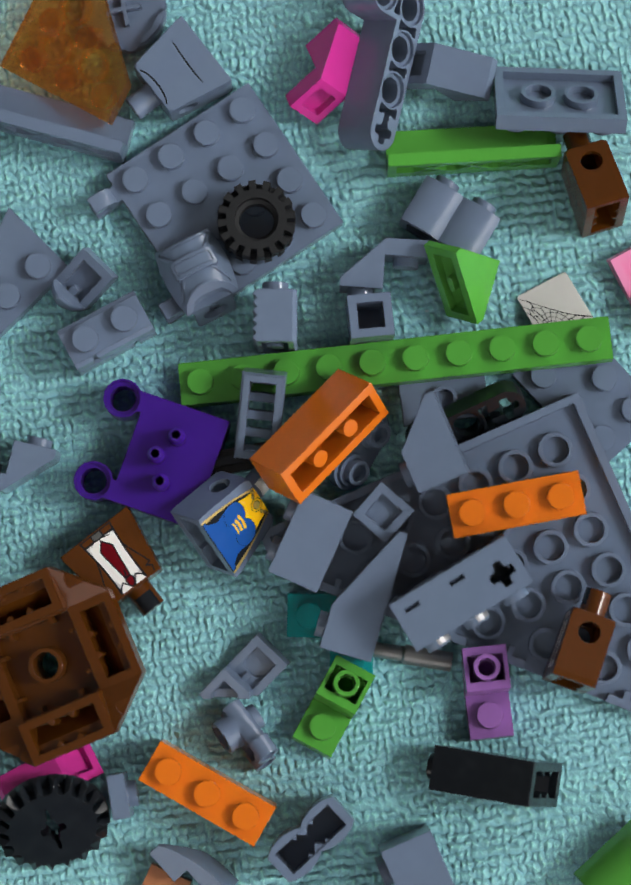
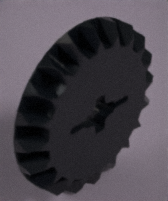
M49 774L21 783L12 789L0 803V845L5 856H13L18 866L29 863L34 871L41 865H47L53 871L55 865L61 863L66 864L70 868L74 859L86 860L88 851L99 850L101 838L107 837V826L110 823L107 801L101 791L92 783L72 775ZM45 810L49 812L51 820L54 819L55 823L59 824V835L56 834L55 830H51L49 826H46L47 816Z

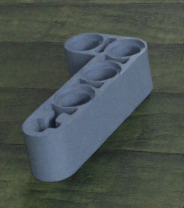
M342 0L345 8L363 19L364 22L339 121V140L346 149L385 151L390 148L395 139L424 18V0Z

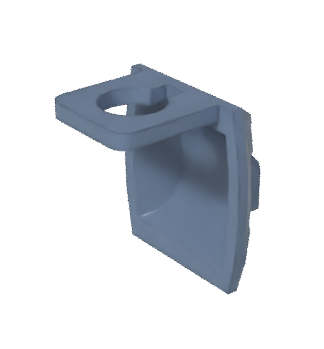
M208 228L154 253L160 274L171 296L187 317L194 315L198 326H204L237 308L233 294L239 292L232 266L220 243ZM217 303L222 305L218 309L207 313L210 310L209 307Z

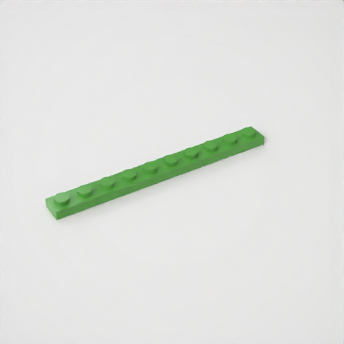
M604 316L178 364L181 404L190 408L239 403L242 371L246 367L288 372L285 398L313 395L338 369L370 382L374 388L613 362L609 318ZM252 383L251 390L275 393L276 385Z

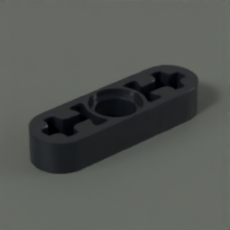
M502 380L444 406L443 409L459 445L522 417L526 411V402L520 387L516 383ZM507 398L510 405L503 408L499 401ZM486 406L487 411L490 414V416L485 417L483 414L482 407ZM463 414H473L477 417L475 423L468 428L462 429L454 426L455 420ZM412 422V423L407 427V429H406V432H405V438H406V439H407V437H408V434H409V432H410V429H411V427H412L413 422Z

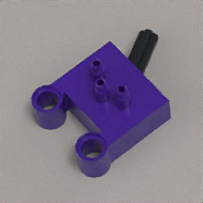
M119 379L110 383L104 391L103 401L105 408L119 421L130 422L137 418L138 421L117 480L114 473L101 462L90 461L82 464L77 469L74 475V485L77 492L90 502L110 501L179 525L170 513L171 510L212 475L219 471L231 474L250 471L254 466L249 459L234 458L235 447L224 449L231 429L230 421L143 392L136 383L127 379ZM123 390H130L136 396L134 406L124 412L116 410L113 405L116 394ZM266 441L253 443L252 445L262 446ZM93 471H102L107 479L105 488L99 493H88L84 485L85 478Z

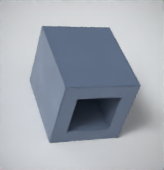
M390 291L347 295L345 311L349 345L394 339L395 330Z

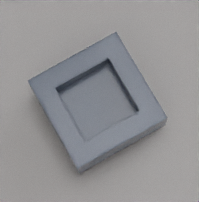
M381 481L352 515L386 544L415 510Z
M127 771L107 775L106 781L113 821L131 818L134 815L133 807L140 806L136 779L128 780Z

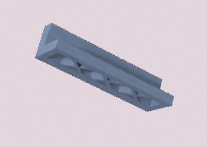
M0 85V132L120 164L125 163L136 125L134 120Z

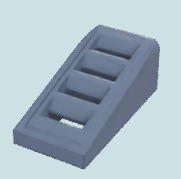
M248 367L243 369L234 458L249 459L261 447V445L245 444L246 436L270 438L282 426L288 372ZM252 383L276 385V392L253 391L251 386ZM250 401L274 403V411L249 408ZM247 420L272 421V429L247 426Z

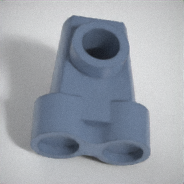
M239 699L222 709V718L212 724V729L223 748L231 754L242 747L247 754V759L256 772L270 765L276 759L274 754L278 751V748L268 734L262 731L261 728L265 726V723L259 711L252 704L244 707Z

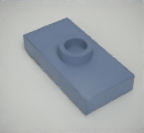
M485 376L398 385L403 426L408 427L414 421L424 394L436 391L441 405L444 407L485 388ZM486 406L482 407L484 416H489L490 414ZM463 414L459 416L456 420L477 417L473 414Z

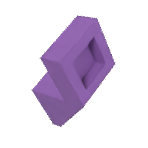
M506 644L462 648L464 700L469 741L513 737L514 730L509 699L511 683Z

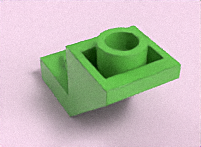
M336 655L291 739L330 759L348 724L357 712L375 675Z

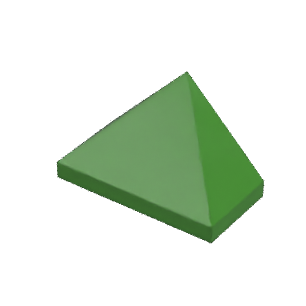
M429 240L424 247L446 316L479 324L484 319L500 261L463 248Z

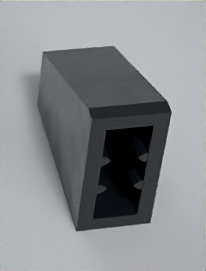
M435 745L434 753L430 755L427 762L426 773L428 779H430V790L526 807H557L563 763L453 746Z

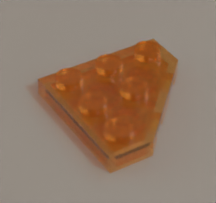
M33 0L0 65L4 69L111 125L132 87L107 0Z

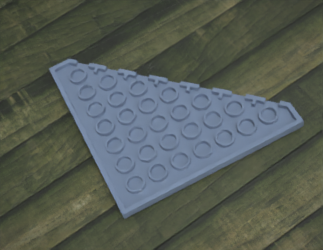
M578 392L459 444L470 472L418 493L416 486L407 487L401 472L397 471L332 500V502L348 508L354 513L382 481L415 510L395 532L396 534L400 531L408 535L389 600L499 533L505 534L534 581L526 586L529 594L508 607L501 601L487 610L491 617L470 630H467L463 624L449 632L452 642L469 648L506 644L508 664L543 676L565 613L572 607L580 608L586 587L595 588L610 594L612 597L605 617L615 621L616 624L596 688L586 694L631 711V510ZM579 470L587 514L456 539L453 538L445 495ZM353 515L349 520L319 590L337 597L386 545ZM286 520L269 528L262 539L266 551H268L275 535L284 537L290 523ZM497 561L492 565L495 572L489 578L490 580L497 578L502 583L508 579L506 571L511 567L510 564L504 566ZM388 601L385 615L397 620L389 607ZM579 628V637L584 642L589 643L590 635L588 631Z

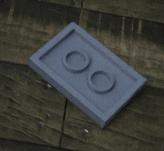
M496 67L493 80L495 129L511 132H523L525 130L550 131L556 134L567 132L594 133L597 135L626 134L628 118L621 71Z
M614 357L613 362L515 372L511 376L540 408L578 392L609 461L631 442V376Z

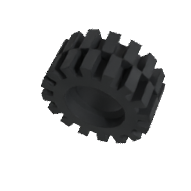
M256 180L248 181V185L243 187L240 183L234 187V191L231 194L228 192L224 196V202L218 209L217 223L219 236L226 250L229 253L233 252L236 258L241 261L243 259L250 260L251 264H257V261L264 260L265 263L270 262L272 257L276 255L280 257L285 252L287 245L290 246L293 240L296 222L292 202L289 197L286 198L284 196V191L278 186L276 189L272 188L270 182L263 181L262 185L256 184ZM262 207L270 212L274 224L272 230L266 236L252 238L241 230L239 225L240 217L247 209Z

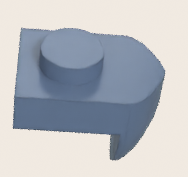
M84 247L52 282V296L56 304L63 309L75 312L91 309L119 276L89 247Z

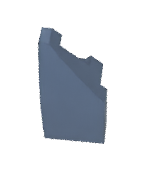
M259 632L199 695L203 699H212L214 697L250 699L252 696H259L287 667L290 661Z
M159 844L149 853L174 882L186 871L189 872L199 885H236L239 881L220 862L201 850L177 845Z

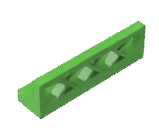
M495 126L396 131L393 144L389 149L385 150L387 178L556 168L562 157L561 144H556V133L526 130L523 132H511L495 129Z

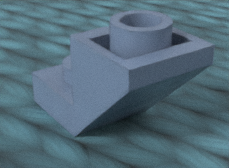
M417 43L406 90L435 89L453 101H489L498 60L493 57L438 43Z
M386 237L340 277L339 293L357 295L382 292L385 262L393 263V268L397 270H418V265L427 264L428 256L424 245L429 240Z
M30 435L27 436L26 443L14 440L6 474L1 473L2 465L0 464V492L8 494L59 463L61 453L51 449L53 441Z

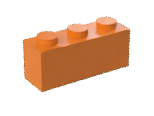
M338 369L249 460L269 489L301 504L389 412L370 382Z
M579 470L445 495L454 539L587 514Z
M165 739L159 742L138 779L252 846H255L277 806L275 802Z

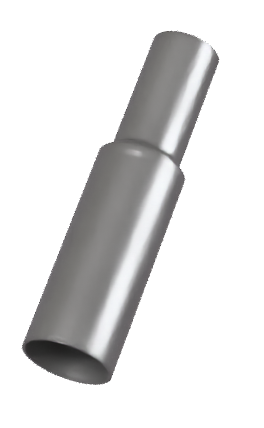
M377 642L373 657L450 672L453 652L436 650L428 653L426 648L416 652L412 645L399 646Z

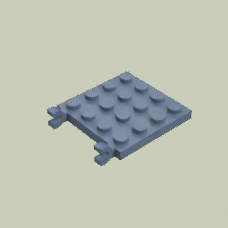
M249 83L108 173L106 177L112 187L103 189L87 199L90 208L98 220L124 203L156 252L208 228L220 243L232 266L239 292L233 294L234 297L343 226L342 219ZM256 180V184L262 185L263 181L270 182L272 188L276 189L278 186L284 191V196L286 198L289 197L292 202V208L295 211L296 217L293 240L290 246L287 245L285 252L280 257L276 255L272 257L270 262L265 263L264 260L257 261V264H251L250 260L247 259L241 261L236 258L233 252L229 253L226 250L223 241L220 239L217 223L219 206L223 204L224 196L228 192L231 194L234 191V187L240 183L243 187L248 185V181ZM262 207L247 209L241 215L239 221L241 230L252 238L266 236L272 230L274 224L270 212ZM173 297L158 305L160 312L169 325L185 315ZM217 303L209 307L210 310L207 313L217 309L221 305Z

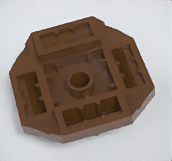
M52 566L45 567L1 586L0 750L36 767L119 732L143 680L146 669L113 589ZM47 652L54 655L58 661V670L54 676L46 673L43 668L42 662Z

